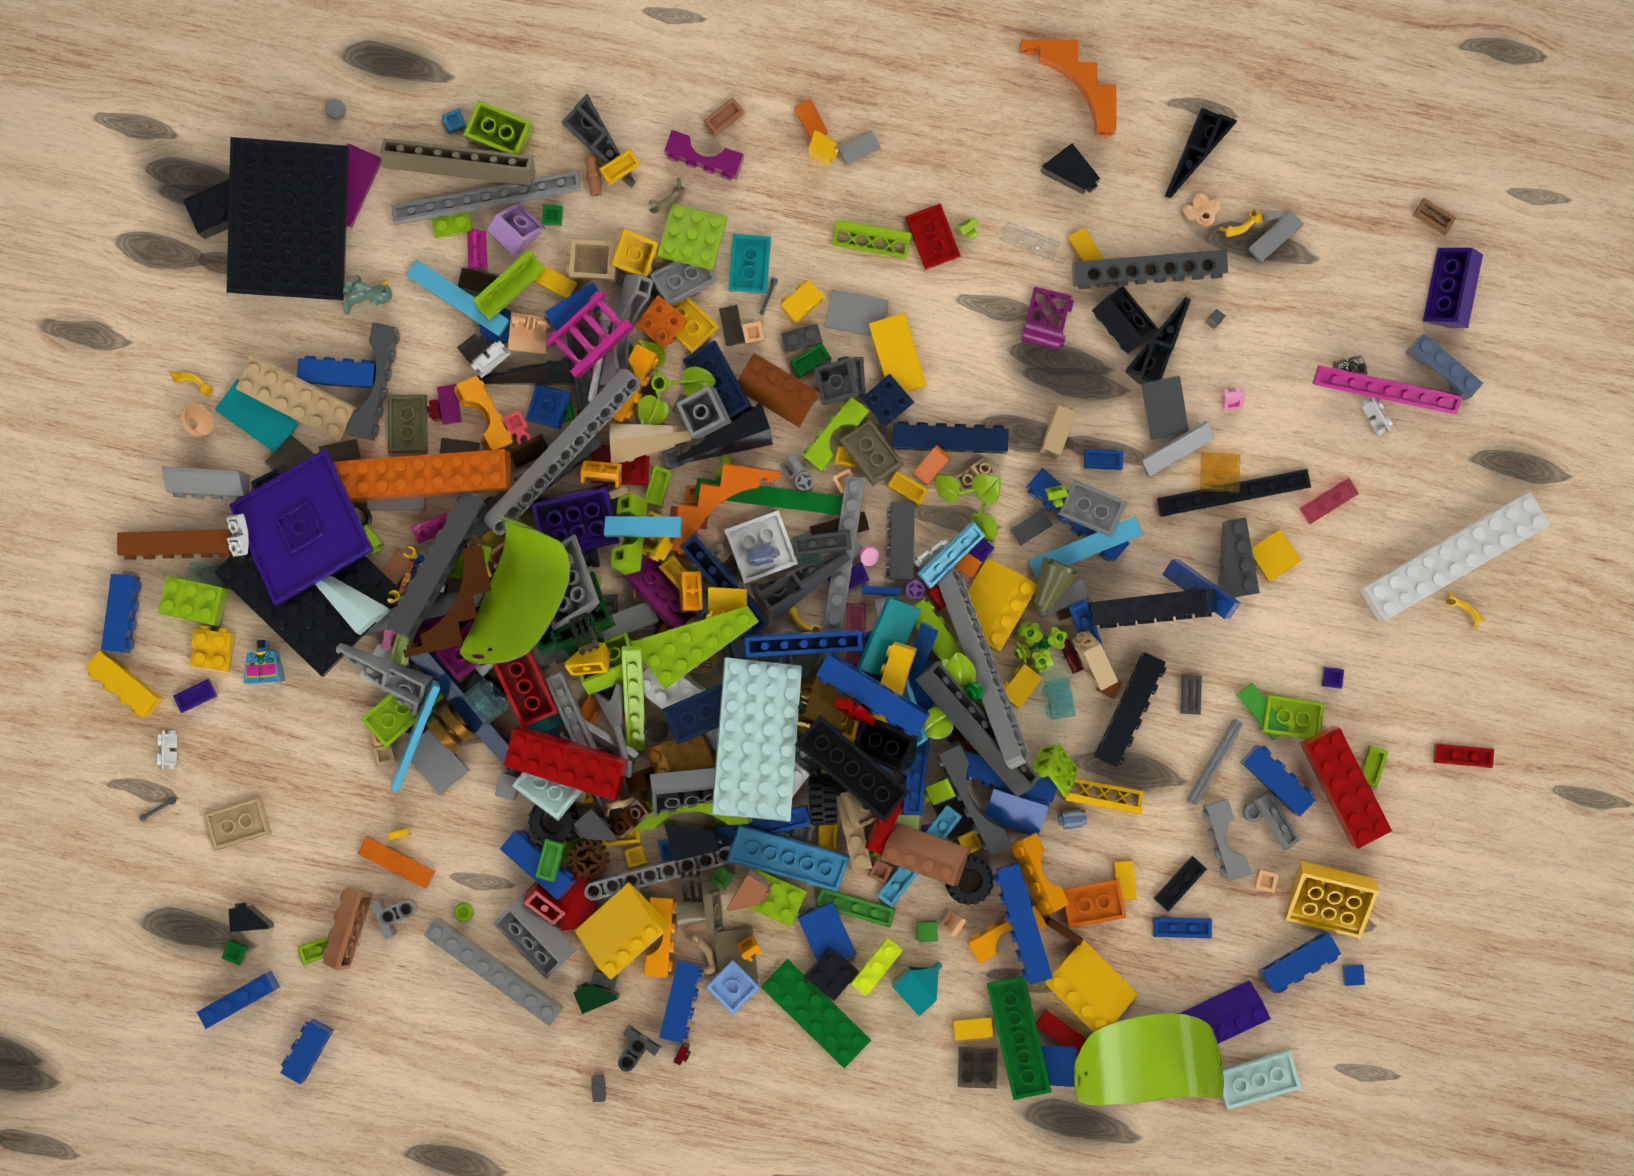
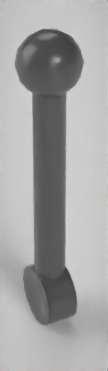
M772 278L770 281L771 286L759 313L761 315L764 314L773 288L778 283L777 278Z
M169 797L167 802L147 814H141L139 820L144 822L147 820V817L169 804H175L176 798Z

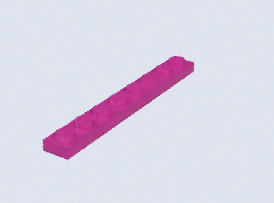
M1322 365L1317 366L1312 382L1317 386L1456 415L1463 397L1460 394Z

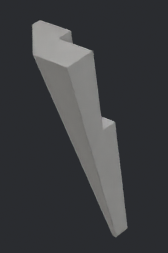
M343 643L336 647V652L338 654L341 652L348 657L351 665L360 667L364 671L363 674L385 693L390 692L398 699L397 703L400 705L405 704L412 710V715L416 716L433 679L432 676Z

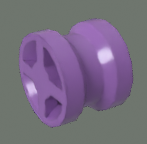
M918 580L910 581L905 588V594L912 600L921 598L925 591L923 583Z

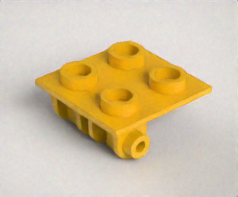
M708 587V614L706 619L747 606V589Z

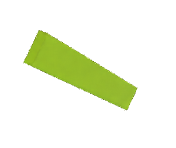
M622 646L626 745L637 752H646L642 646Z

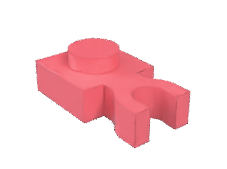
M520 410L503 418L511 435H517V443L519 445L522 444L521 439L524 436L528 440L532 439L531 435L525 431L529 426Z

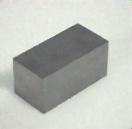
M1216 309L1205 323L1215 329L1226 315Z
M594 970L591 983L615 989L618 975L610 980L602 971Z
M594 1075L591 1077L593 1102H605V1075Z

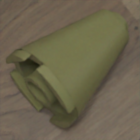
M1044 556L1034 603L1037 604L1035 608L1043 612H1047V609L1052 610L1076 579L1079 571L1075 569L1073 571L1069 566L1053 559L1048 561V558Z

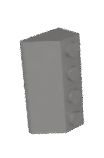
M162 467L166 491L172 493L173 497L185 498V494L192 495V498L204 499V495L211 496V499L223 500L224 496L236 501L249 493L250 475L241 471Z
M522 894L493 924L547 979L576 949L555 926L524 904L525 895Z

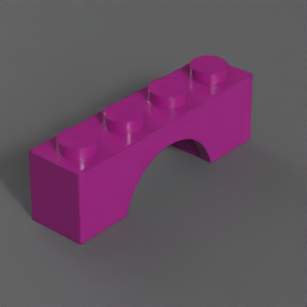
M671 130L664 150L667 159L673 162L682 161L688 167L696 168L697 166L703 168V171L706 173L714 174L715 172L721 174V177L727 180H732V178L737 180L744 161L743 153L725 148L716 156H702L692 148L689 135L675 130Z

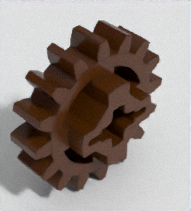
M583 838L582 844L577 841L575 843L576 848H570L571 853L568 854L567 858L570 859L568 866H573L571 873L578 872L577 878L583 875L585 881L588 879V876L595 880L596 874L601 877L602 871H607L606 865L610 863V860L607 858L610 853L604 852L606 845L601 847L600 840L594 843V840L590 839V842H587ZM587 857H591L590 862L587 861Z

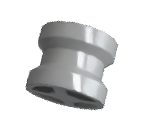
M804 471L797 474L795 477L796 488L799 491L805 492L812 489L814 485L813 476Z

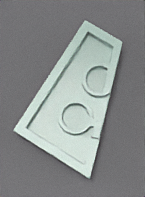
M524 772L512 785L513 788L557 821L582 793L581 790Z

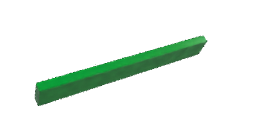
M697 478L695 497L699 498L700 483L720 485V480ZM759 486L758 488L739 492L724 501L840 516L843 496Z

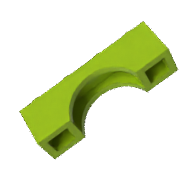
M854 398L846 399L839 406L840 412L837 415L833 414L827 421L828 427L825 430L821 429L815 436L816 442L813 445L810 443L803 451L805 453L804 459L821 473L834 458L829 445L832 435L843 427L857 428L869 414V410Z
M634 493L618 497L616 514L617 516H646L648 502ZM624 537L621 546L612 548L610 566L625 575L640 571L644 537Z

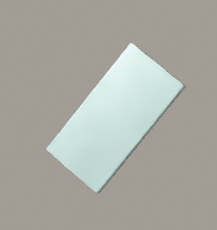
M1290 1050L1223 1068L1222 1075H1224V1094L1222 1098L1227 1110L1302 1089Z

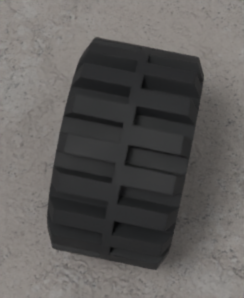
M831 776L810 777L808 789L812 825L837 824L835 779Z
M534 805L533 810L529 813L530 820H528V825L530 824V833L532 832L534 834L533 837L538 839L541 844H544L545 839L565 843L576 833L574 831L576 827L573 824L578 821L579 814L576 813L577 809L573 805L564 813V827L559 832H550L545 828L543 817L546 812L539 806Z
M968 855L964 869L971 868L979 873V886L972 891H965L959 885L951 886L946 883L945 887L950 896L958 901V903L976 905L979 904L978 902L986 900L985 898L991 894L990 891L994 886V877L991 868L984 860L974 855Z

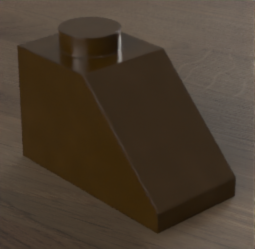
M652 767L634 772L632 777L627 778L626 775L624 776L630 794L651 788L650 774H655Z

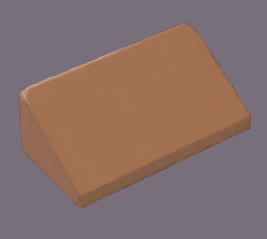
M396 549L381 571L397 585L405 574L409 560L412 559L405 558L402 552Z

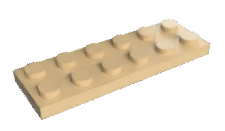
M253 354L249 356L236 387L237 390L338 442L343 439L351 416L356 410V407Z

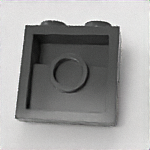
M844 356L838 358L836 362H822L820 366L814 368L822 405L859 396L856 381L858 374L854 359Z

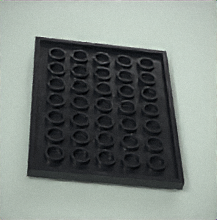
M230 137L226 293L344 301L349 146Z
M249 548L246 555H231L215 572L227 586L321 677H324L345 656L341 652L339 654L336 652V647L340 643L353 647L375 624L373 623L361 635L357 634L315 584L278 606L274 605ZM366 556L330 575L389 609L395 604L389 603L387 599L395 600V596L389 594V592L392 590L399 591V587Z

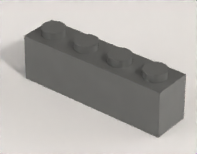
M891 502V507H887V518H891V526H887V537H890V545L886 547V556H890V564H886V575L890 576V580H913L915 502Z

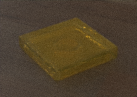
M1202 452L1200 491L1239 493L1240 454Z

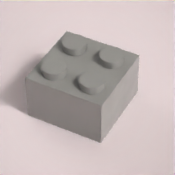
M707 386L676 403L692 438L699 440L731 423L720 396L714 387Z

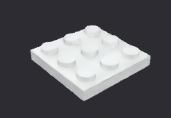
M779 510L725 529L744 584L798 565ZM768 543L770 547L774 546L776 558H773L774 562L755 566V564L750 565L747 550H751V547Z

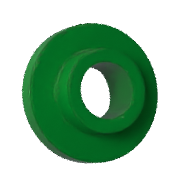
M976 681L966 684V695L974 701L979 700L983 695L981 684Z

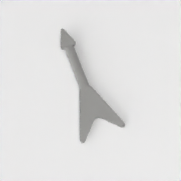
M619 683L615 686L611 700L599 691L594 693V696L611 727L614 729L620 757L629 759L621 729L622 684ZM631 760L628 761L625 772L627 778L632 777Z

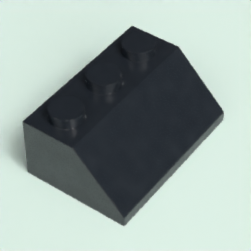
M1124 286L1107 296L1091 310L1097 320L1105 326L1108 333L1115 338L1120 348L1127 354L1131 353L1158 331V327Z
M876 719L873 726L868 723L862 724L854 744L875 762L908 776L916 759L918 738Z

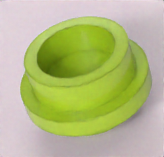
M463 902L456 906L454 915L458 921L467 922L472 919L474 909L469 903Z

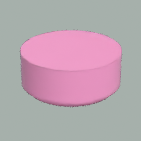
M866 546L859 552V560L866 566L876 564L879 559L878 551L872 546Z

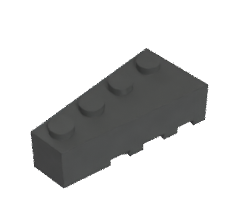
M1244 517L1227 520L1222 523L1219 588L1234 598L1258 594L1260 591L1247 519Z
M715 768L650 774L653 817L660 816V813L664 811H669V813L676 812L677 808L683 806L692 808L702 801L706 804L712 802Z

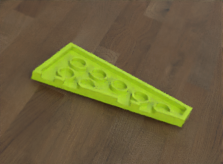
M745 606L632 641L631 643L633 646H642V659L665 690L753 627L759 620L749 606Z

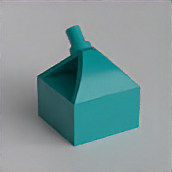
M936 962L930 967L908 966L891 982L892 987L918 1016L923 1014L937 1001L939 970L942 968L940 962Z

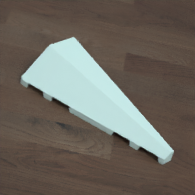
M328 576L315 584L359 635L365 632L373 623H378L391 611L386 606L332 576Z

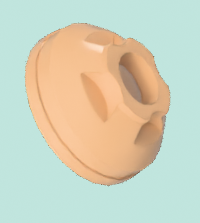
M192 403L187 405L180 414L182 426L189 434L195 437H204L213 431V417L204 406ZM188 420L195 424V429L188 425Z

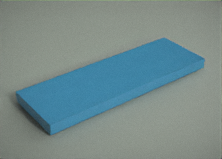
M739 824L727 861L837 892L850 856L821 846Z

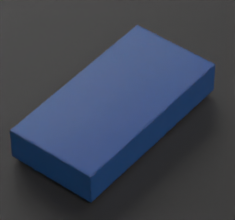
M1085 449L1084 469L1123 470V451Z
M862 586V593L866 595L900 596L901 588Z

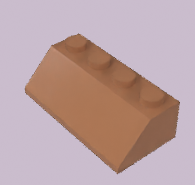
M897 823L886 842L881 860L951 886H958L970 849Z
M751 868L726 910L734 911L756 906L760 901L764 903L772 888L769 886L771 881Z
M346 887L342 891L340 907L334 914V927L330 929L328 939L330 940L322 953L324 958L322 963L336 970L350 969L373 893L354 887Z

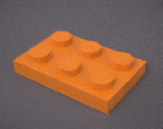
M1119 879L1063 889L1069 902L1065 906L1069 928L1127 918Z

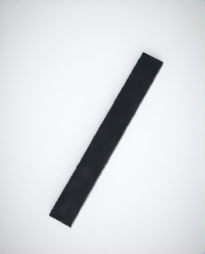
M1308 469L1159 497L1157 498L1160 517L1308 489L1311 488Z

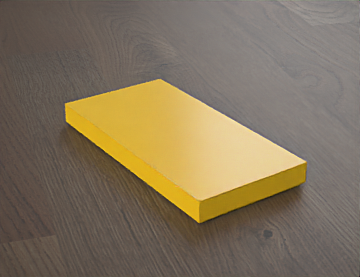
M905 312L868 323L884 378L890 374L905 392L927 386Z

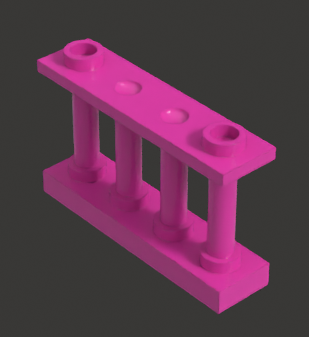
M603 291L594 293L590 297L591 301L558 331L555 330L550 333L548 340L545 342L551 347L556 344L566 357L569 358L573 364V369L570 372L576 378L582 377L635 328L631 321H621L605 303L604 299L608 295ZM597 306L615 325V330L611 334L606 333L591 316L590 312ZM585 319L601 338V343L597 347L592 346L577 329L576 325L581 320ZM569 331L587 351V356L584 359H578L562 340Z

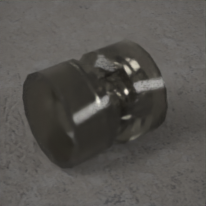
M1361 355L1350 357L1348 361L1342 359L1333 362V368L1367 375L1366 363Z

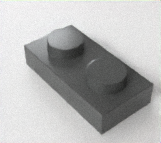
M818 324L781 334L786 353L823 343Z

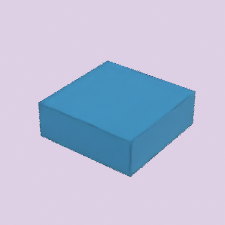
M459 108L442 115L449 134L467 128Z

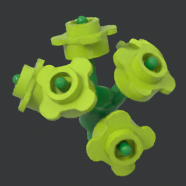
M1030 620L1027 623L1022 622L1021 625H1018L1017 632L1020 633L1018 638L1021 636L1027 639L1026 643L1032 646L1028 647L1025 643L1019 644V642H1015V657L1018 660L1021 659L1025 664L1027 663L1026 659L1031 656L1030 651L1038 648V651L1033 652V662L1029 663V665L1037 673H1044V670H1050L1047 666H1052L1054 660L1051 659L1052 654L1047 649L1051 646L1063 649L1065 647V639L1068 637L1067 633L1058 630L1057 627H1053L1049 635L1043 636L1038 623H1032L1031 625L1029 624Z

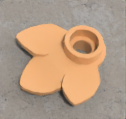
M1196 193L1193 197V205L1182 207V212L1188 220L1197 221L1201 227L1207 228L1214 224L1215 215L1220 212L1221 205L1218 199L1209 201L1205 194Z

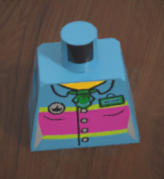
M257 640V652H247L244 684L285 681L279 651H269L268 640Z

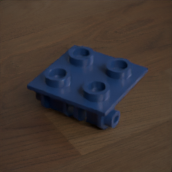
M890 374L861 398L875 414L877 420L885 427L915 403Z

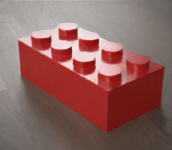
M532 649L520 658L492 664L522 728L558 713L556 704L545 682L543 671Z

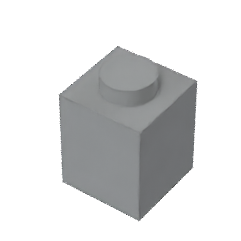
M507 770V773H501L495 796L512 801L516 800L518 791L512 785L519 778V773Z

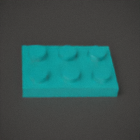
M733 234L729 292L767 294L771 237Z

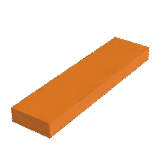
M369 836L365 837L357 853L425 889L435 873V870Z

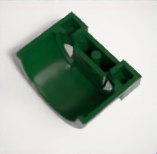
M593 571L590 572V576L599 599V604L589 616H584L556 630L552 629L550 623L537 643L539 652L544 657L561 649L569 657H572L585 644L605 642L602 631L616 626L611 610L605 603L596 574Z

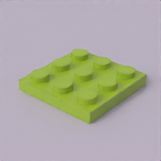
M672 203L658 251V257L714 270L727 216Z

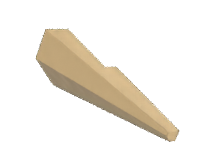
M609 423L611 463L615 464L625 461L631 462L637 457L649 456L673 448L676 444L691 442L694 439L691 437L687 426Z

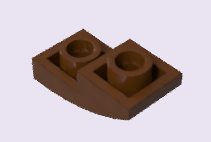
M639 797L609 825L622 839L643 821L652 810Z

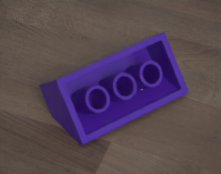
M1473 247L1437 249L1423 322L1449 328L1469 327L1483 258L1482 253Z
M1250 980L1180 1012V1014L1193 1016L1208 1023L1213 1030L1218 1044L1271 1019L1262 999Z

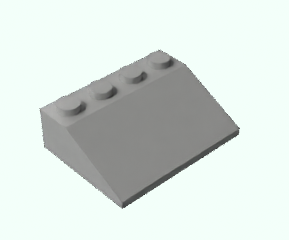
M572 535L561 542L568 553L570 577L563 600L551 621L553 630L584 616H589L599 604V599L576 535Z

